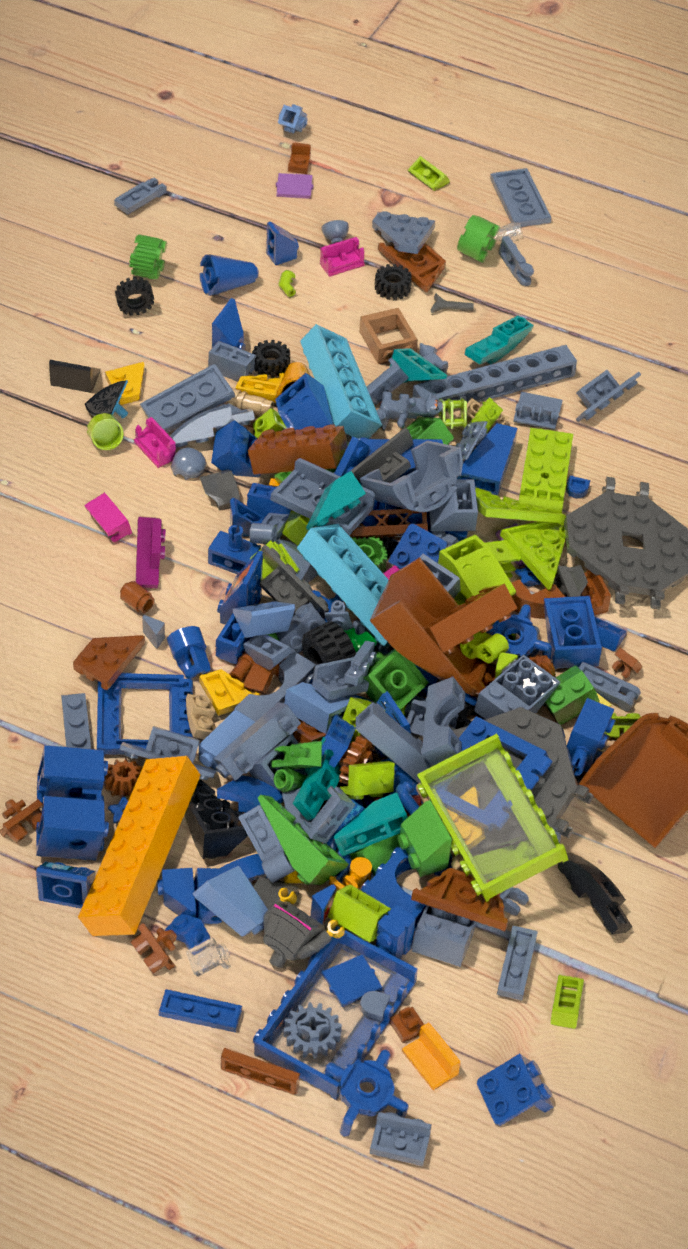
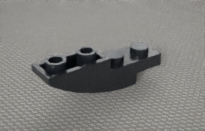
M567 853L569 860L561 861L557 864L560 872L569 881L571 890L578 898L589 897L592 907L598 911L603 919L605 928L611 934L629 931L633 926L620 907L626 901L620 890L595 865L580 856Z

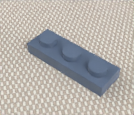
M85 693L61 695L66 747L91 749Z
M512 926L497 995L522 1001L538 931Z

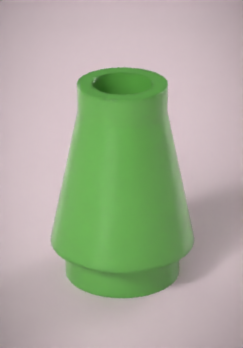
M288 767L282 768L275 773L274 784L282 792L292 791L301 788L308 775H303Z

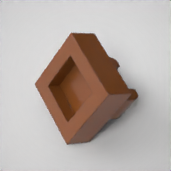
M621 647L614 654L618 661L613 663L612 669L616 672L620 667L624 666L625 670L621 675L625 679L630 676L631 670L638 674L643 667L636 658Z
M407 1007L399 1011L398 1014L390 1017L389 1022L402 1043L419 1036L420 1027L425 1025L413 1007Z

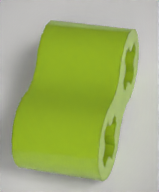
M479 631L473 635L474 639L463 645L460 643V649L467 658H480L487 663L493 662L499 657L501 652L505 653L509 649L508 641L499 633L490 635L486 632L480 633Z

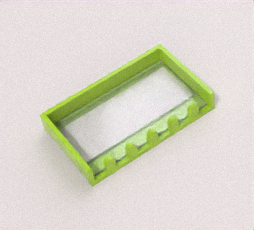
M498 734L417 774L420 781L417 788L422 798L428 797L431 800L452 838V852L455 856L460 854L463 861L459 863L465 875L471 874L474 880L470 883L476 895L482 894L486 902L499 893L555 864L569 860L564 845H560L554 829L550 828L544 812L541 808H538L531 790L526 788L519 770H516L513 766L509 753L504 751Z

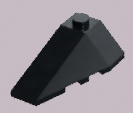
M199 779L185 812L194 844L202 859L227 856L248 837L238 818L244 813L235 812L230 808V802L218 799L215 796L216 791Z

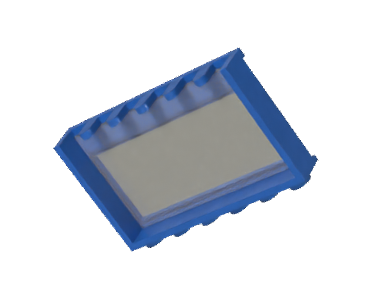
M337 926L334 931H338L340 927ZM345 931L341 938L331 937V941L310 957L307 969L299 972L295 979L294 987L291 991L287 990L284 993L279 1008L271 1011L264 1029H259L253 1038L254 1055L257 1057L259 1055L279 1067L300 1073V1079L331 1095V1098L337 1100L340 1096L339 1085L341 1079L335 1076L334 1079L324 1074L326 1065L334 1063L346 1069L353 1063L363 1062L390 1022V1017L395 1015L416 984L418 968ZM362 954L369 966L375 969V976L383 987L379 992L390 995V1001L384 1011L382 1022L368 1018L361 1012V999L341 1007L335 995L329 992V985L324 979L322 971ZM308 1002H311L314 1008H317L319 1003H322L323 1010L329 1007L332 1008L331 1016L338 1014V1023L342 1025L341 1040L336 1042V1049L333 1051L328 1048L327 1056L322 1055L321 1052L318 1053L317 1059H314L310 1053H308L306 1058H303V1051H299L296 1054L293 1053L294 1045L287 1046V1038L284 1037L285 1019L289 1018L290 1011L298 1012V1005H302L304 1009L308 1008Z

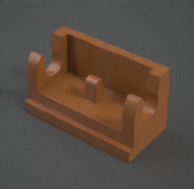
M587 569L584 574L588 583L581 596H590L594 615L606 613L609 609L611 594L601 575L596 576Z

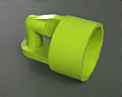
M98 414L87 425V434L99 449H114L123 439V428L111 414Z

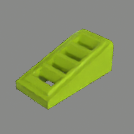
M558 975L550 1022L552 1025L573 1029L577 1027L584 979ZM562 987L577 989V991H575V990H569V989H563Z

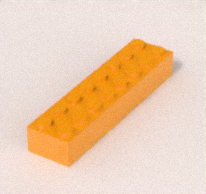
M188 756L146 759L78 915L79 920L92 936L132 935L136 933L201 776Z

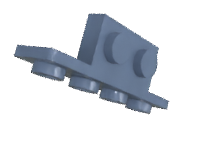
M606 370L583 386L576 394L588 409L576 418L577 422L584 418L588 421L597 413L595 411L597 408L603 410L611 403L609 401L611 398L615 401L624 394L623 389L627 388V390L633 388L638 383L636 379L642 374L637 372L619 385L610 372Z
M153 726L146 749L123 742L120 750L125 751V756L138 759L139 756L148 759L188 756L193 763L200 740ZM193 763L201 774L200 779L208 780L209 777L214 778L216 770Z

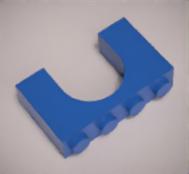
M397 847L392 852L390 860L378 867L372 880H367L363 884L361 891L391 909L395 905L405 909L415 917V931L426 905L411 900V895L398 885L396 881L398 876L412 869V867L410 866L406 850ZM450 853L449 864H448V868H447V869L452 868L451 863H452V858H453V857H452L451 853ZM447 869L435 872L434 874L440 876Z

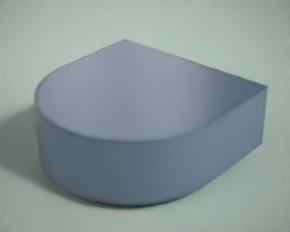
M378 991L365 993L361 998V1012L368 1018L382 1022L384 1011L390 1001V995Z

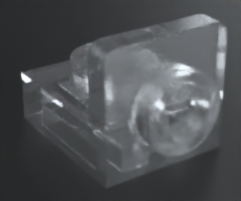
M213 937L186 951L192 971L197 977L219 965L224 969L230 968L228 961L230 953L224 943H218Z

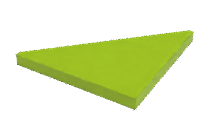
M475 488L477 509L485 517L564 523L565 514L548 512V509L532 505L529 508L528 505L520 503L519 500L503 496L502 500L499 496L489 491Z
M539 521L502 529L500 536L503 540L509 542L526 566L548 590H551L566 539L564 523Z

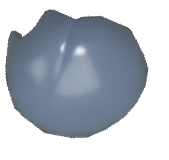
M183 448L174 455L171 470L175 476L180 474L186 480L197 478L204 473L206 459L196 449Z

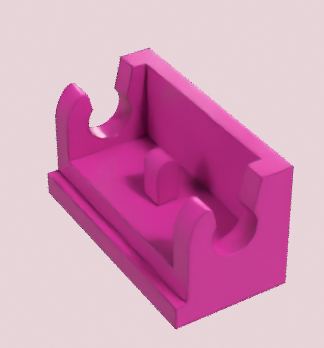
M357 237L321 247L320 266L329 277L365 266L364 248H359V239Z
M152 417L146 419V428L142 430L140 425L136 426L134 443L157 468L173 461L176 454V442Z
M105 492L84 505L85 509L89 511L90 515L103 528L108 537L114 535L110 538L113 542L132 534L128 519Z

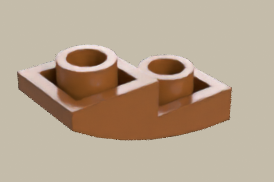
M285 659L271 670L254 662L244 681V688L248 691L266 695L273 676H279V665Z

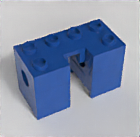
M44 745L37 772V800L39 799L44 806L40 822L36 824V856L96 861L99 851H103L104 837L108 836L109 822L105 821L104 796L101 791L103 789L104 776L107 775L108 761H104L103 750Z

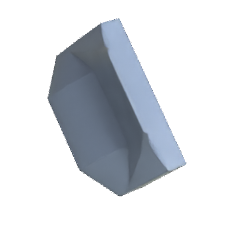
M268 635L254 636L243 644L246 653L253 661L268 670H271L288 655L296 652L290 646Z

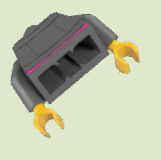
M287 888L279 890L278 895L280 899L275 900L263 916L265 933L263 942L274 950L269 962L278 968H283L287 959L293 961L308 958L331 941V937L341 938L345 934L344 927H341L338 931H333V928L338 925L337 920H331L328 923V930L324 931V925L293 905L297 901V895L294 891L286 897L289 893Z

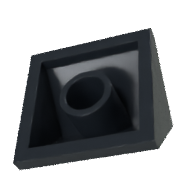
M50 359V385L92 393L101 369Z

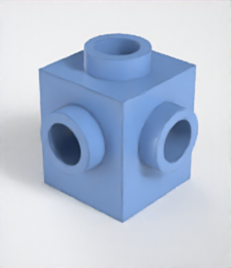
M294 104L291 107L283 105L278 123L284 126V131L294 134L295 131L302 132V129L306 127L308 114L302 111V107Z

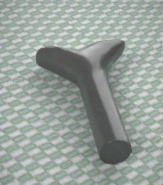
M435 293V303L430 311L431 313L442 309L473 311L474 303L446 301Z

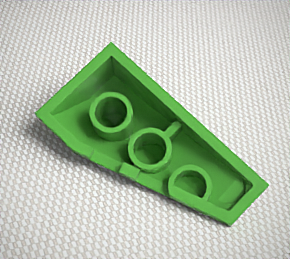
M418 417L407 427L412 439H442L443 444L447 445L454 439L440 418Z
M260 794L258 800L292 867L299 873L297 877L306 885H322L329 880L330 876H335L349 865L327 843L322 844L311 839L300 823H294L296 820L295 816L275 799Z

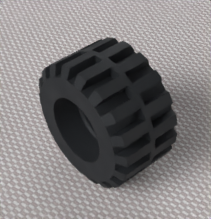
M328 621L302 636L304 657L316 665L352 658L356 655L355 648L346 632L333 621Z

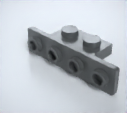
M407 428L402 429L351 470L361 486L360 478L376 469H380L384 482L391 483L411 467L409 460L401 456L402 453L414 444Z
M265 544L261 549L263 558L273 567L274 571L264 578L259 586L274 601L295 604L293 616L299 607L311 602L321 617L325 619V612H329L327 602L322 597H317L305 580L301 581L296 576L294 568L289 564L286 565L274 548L270 549Z

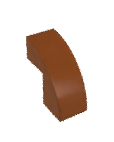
M519 579L512 582L516 590V594L511 596L517 606V609L514 611L519 613L522 606L527 604L531 607L532 618L545 619L544 598L565 597L555 584L552 585L551 590L545 588L531 594Z

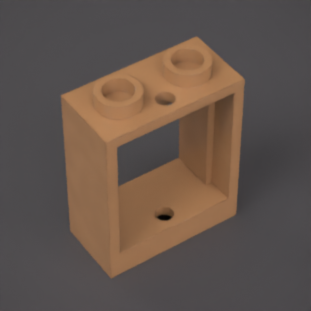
M399 307L360 316L359 332L378 364L389 362L388 360L393 356L394 349L411 348L417 352L418 339ZM398 329L403 337L402 340L381 344L376 334Z

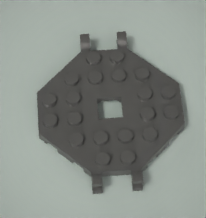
M606 477V487H602V494L566 515L564 526L567 553L573 558L579 557L585 562L584 566L596 576L600 574L609 581L608 586L615 590L616 604L624 605L626 602L625 595L636 593L650 595L651 609L660 610V601L665 598V590L669 587H675L688 576V528L648 498L649 483L640 482V491L636 492V496L614 493L615 478ZM622 536H632L639 539L643 543V549L623 546Z
M522 707L486 719L485 721L547 752L548 758L553 763L543 776L535 774L540 780L531 792L538 808H541L544 812L550 828L552 827L554 831L569 838L574 829L569 827L567 821L561 819L574 797L590 804L594 795L589 793V788L577 783L562 726ZM448 724V726L452 729V731L458 738L468 727L466 726L456 730ZM503 747L504 751L509 753L513 766L517 769L525 757ZM484 762L463 771L458 779L453 780L447 787V792L458 798L475 787L480 794L478 798L479 807L483 811L500 790L490 785L492 776ZM507 812L511 818L501 831L493 828L490 832L484 829L485 839L475 847L488 853L497 850V847L509 843L513 845L528 840L515 815Z

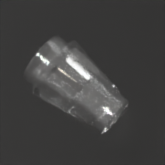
M512 222L501 227L494 237L496 242H501L504 236H509L512 241H519L520 238H523L520 222Z

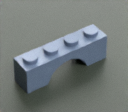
M297 652L290 654L279 665V681L282 686L276 692L269 695L249 694L234 710H238L256 722L278 702L285 703V694L288 688L302 682L312 685L316 664Z
M454 677L428 686L421 754L424 760L428 761L431 766L461 752L462 742L448 726L452 718L464 709L465 691Z

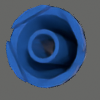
M212 254L204 255L200 262V267L203 266V273H200V282L204 293H209L208 296H214L254 283L259 275L258 268L252 262Z

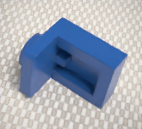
M182 913L175 917L172 923L164 929L165 931L173 930L177 935L176 940L184 942L192 954H196L210 940V935L201 919Z

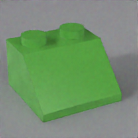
M395 649L375 662L374 666H370L367 675L363 676L369 683L366 693L375 704L382 694L388 691L400 710L429 683L414 663Z
M573 666L556 677L560 684L544 704L557 723L563 725L580 714L587 698L596 702L600 700L593 685L583 671L577 666Z
M431 800L423 803L401 824L400 835H398L401 849L406 850L412 869L417 870L420 877L448 868L452 842L450 834Z

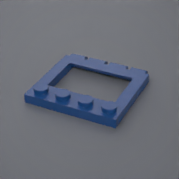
M121 673L108 690L103 689L101 682L98 681L97 750H103L104 754L124 755L125 751L120 750L123 742L145 749L149 740L121 739L122 688L169 690V731L194 738L189 727L186 708L187 695H193L192 679H186L184 675Z
M476 716L459 737V740L462 742L461 751L498 734L503 747L525 757L516 770H519L526 788L532 790L540 780L535 774L543 776L553 763L548 758L547 752ZM462 772L434 786L445 808L490 832L493 828L501 831L511 818L507 812L513 814L510 809L513 804L511 801L506 802L501 791L496 794L484 811L447 792V787L453 780H457Z

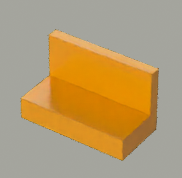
M429 1022L420 1027V1035L417 1040L402 1048L403 1054L432 1090L459 1075L461 1061Z

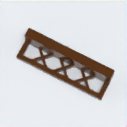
M409 509L372 510L368 516H374L379 523L376 526L367 527L360 523L361 527H357L349 536L356 539H363L364 537L368 539L373 536L375 538L402 537L410 525L407 519L412 514L422 513V524L415 525L428 531L426 512H417ZM400 514L408 515L405 518H403ZM379 515H385L382 519L378 517ZM389 515H396L402 520L398 525H387L384 522Z

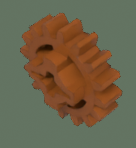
M362 734L356 737L355 742L349 744L339 762V765L342 766L339 782L347 786L349 765L372 763L374 759L372 755L373 750H371L374 744Z

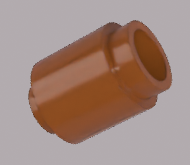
M135 581L125 583L120 590V599L137 612L147 613L154 605L155 599L152 597V594Z

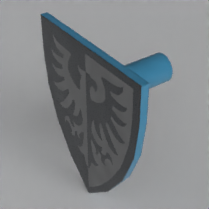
M128 381L116 382L100 390L84 404L86 410L93 416L102 413L113 415L115 411L121 418H125L128 412L119 404V400Z

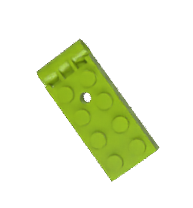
M530 428L519 495L520 503L528 505L529 508L532 505L548 509V512L562 513L573 440L572 433Z

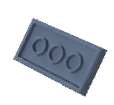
M527 168L490 174V180L513 228L551 223L552 217Z
M213 364L140 403V406L148 418L152 417L166 433H169L192 417L215 408L236 396L216 364Z

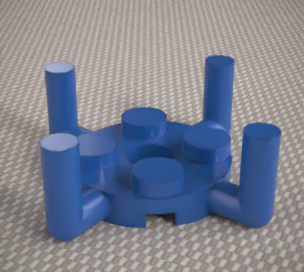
M527 604L522 606L519 615H511L510 618L503 622L497 620L492 625L493 628L486 631L490 635L496 633L503 635L509 644V649L505 653L516 654L518 659L522 655L527 657L534 649L542 651V656L546 655L551 660L552 646L547 642L537 640V631L531 622V607ZM515 633L520 638L518 640H510L508 635Z
M382 1050L376 1061L364 1060L362 1063H353L346 1069L334 1063L326 1065L324 1071L326 1076L334 1079V1076L341 1079L339 1085L340 1099L349 1108L342 1120L340 1128L342 1136L347 1137L350 1135L353 1122L358 1113L373 1117L389 1105L396 1109L395 1114L399 1117H406L409 1108L408 1103L393 1095L395 1088L391 1074L387 1069L391 1056L388 1050ZM363 1082L371 1083L374 1091L364 1092L361 1090L360 1084Z

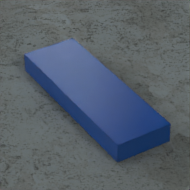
M166 989L160 1005L159 1016L236 1033L242 1005Z

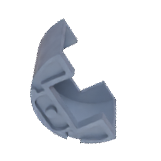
M427 440L411 449L416 470L407 476L404 475L388 483L383 481L380 469H376L360 478L363 487L375 493V500L417 512L432 511L442 506L457 488L454 485L457 477L461 476L462 450L461 447Z

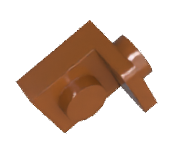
M293 142L288 172L307 174L311 161V145Z

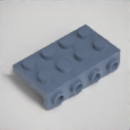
M299 458L295 462L294 470L271 493L270 500L311 518L325 488L340 476ZM362 487L366 494L359 499L361 503L352 510L348 507L345 508V513L335 520L333 517L328 518L329 523L325 526L339 524L350 535L373 510L375 493Z

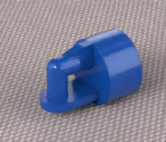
M198 626L180 628L167 637L173 659L177 661L179 668L187 679H192L200 673L206 674L210 671V664L205 652L207 646L201 629Z

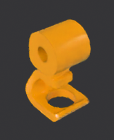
M363 857L353 859L350 864L349 876L344 877V885L333 876H330L329 886L335 885L340 890L351 884L361 889L367 880H371V862Z

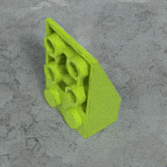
M473 535L439 551L438 564L460 578V593L467 599L480 594L479 591L483 588L504 583L511 596L516 594L515 588L492 550L478 536Z

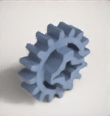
M308 1002V1008L305 1009L302 1005H298V1012L291 1010L289 1018L285 1019L284 1037L287 1038L286 1045H294L293 1053L295 1054L303 1051V1058H306L308 1053L312 1054L314 1059H317L320 1052L322 1055L327 1056L328 1048L334 1051L336 1049V1042L341 1040L342 1025L338 1023V1014L331 1016L332 1008L329 1007L323 1010L322 1003H319L317 1008H314L311 1002Z

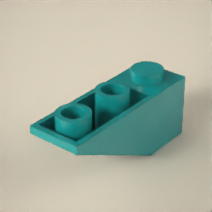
M352 471L339 477L325 488L306 527L307 530L315 526H324L329 523L328 518L333 517L335 520L345 513V508L348 507L352 510L361 503L359 499L366 492Z

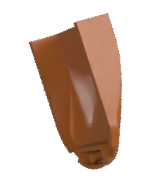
M419 557L390 576L370 618V622L397 652L412 663L442 681L454 677L465 693L478 698L479 693L495 680L496 665L484 662L480 658H467L460 649V643L455 646V651L445 655L423 629V627L445 614L449 616V610L459 605Z
M649 713L640 717L595 761L579 783V785L589 788V793L593 794L606 809L613 812L625 825L632 828L654 848L663 841L688 813V723L671 715L669 718L660 717L659 713Z

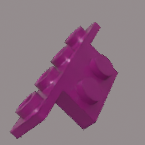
M138 517L135 582L143 588H158L160 559L165 558V546H161V542L165 543L166 529H161L162 519Z

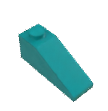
M411 348L394 349L392 359L408 376V379L403 383L416 380L447 379V374Z
M397 792L371 803L334 836L341 856L400 833L401 824L408 817Z

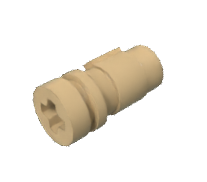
M232 389L236 397L228 400V403L241 410H253L254 416L261 417L270 408L274 409V401L254 395L251 396L248 395V392H241V390Z

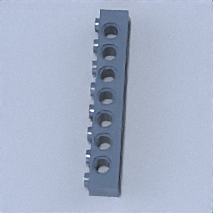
M562 345L447 376V379L432 380L414 385L413 398L427 399L431 393L433 396L447 401V399L460 400V398H463L468 403L473 398L477 402H482L489 397L493 399L573 377L576 372L577 360L567 345Z

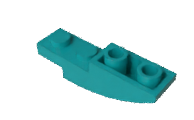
M517 315L494 327L490 336L467 347L464 355L479 365L485 362L492 365L511 352L530 333L534 325L524 317Z
M323 737L321 740L322 745L326 740L325 737ZM325 750L321 758V767L305 769L308 776L292 803L307 820L316 817L323 802L332 796L327 789L330 786L335 789L339 782L342 766L339 765V762L335 768L329 765L331 756L334 755L332 750Z

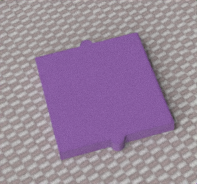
M278 173L276 197L311 199V190L314 188L312 175Z

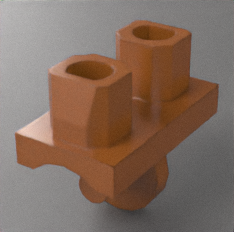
M9 799L5 802L7 810L2 813V816L5 819H8L10 816L12 818L2 825L3 828L0 829V834L3 837L8 834L17 844L28 835V832L22 826L24 822L28 821L32 828L36 830V824L40 822L42 815L40 809L43 806L39 799L23 810L21 809L26 806L23 800L16 803L14 800Z
M144 923L138 927L141 933L131 941V944L140 955L150 948L153 949L154 952L143 959L152 973L162 969L164 966L171 970L175 967V964L164 949L167 948L171 952L176 948L173 944L177 938L176 933L173 930L164 931L163 928H159L156 931L158 935L156 938Z

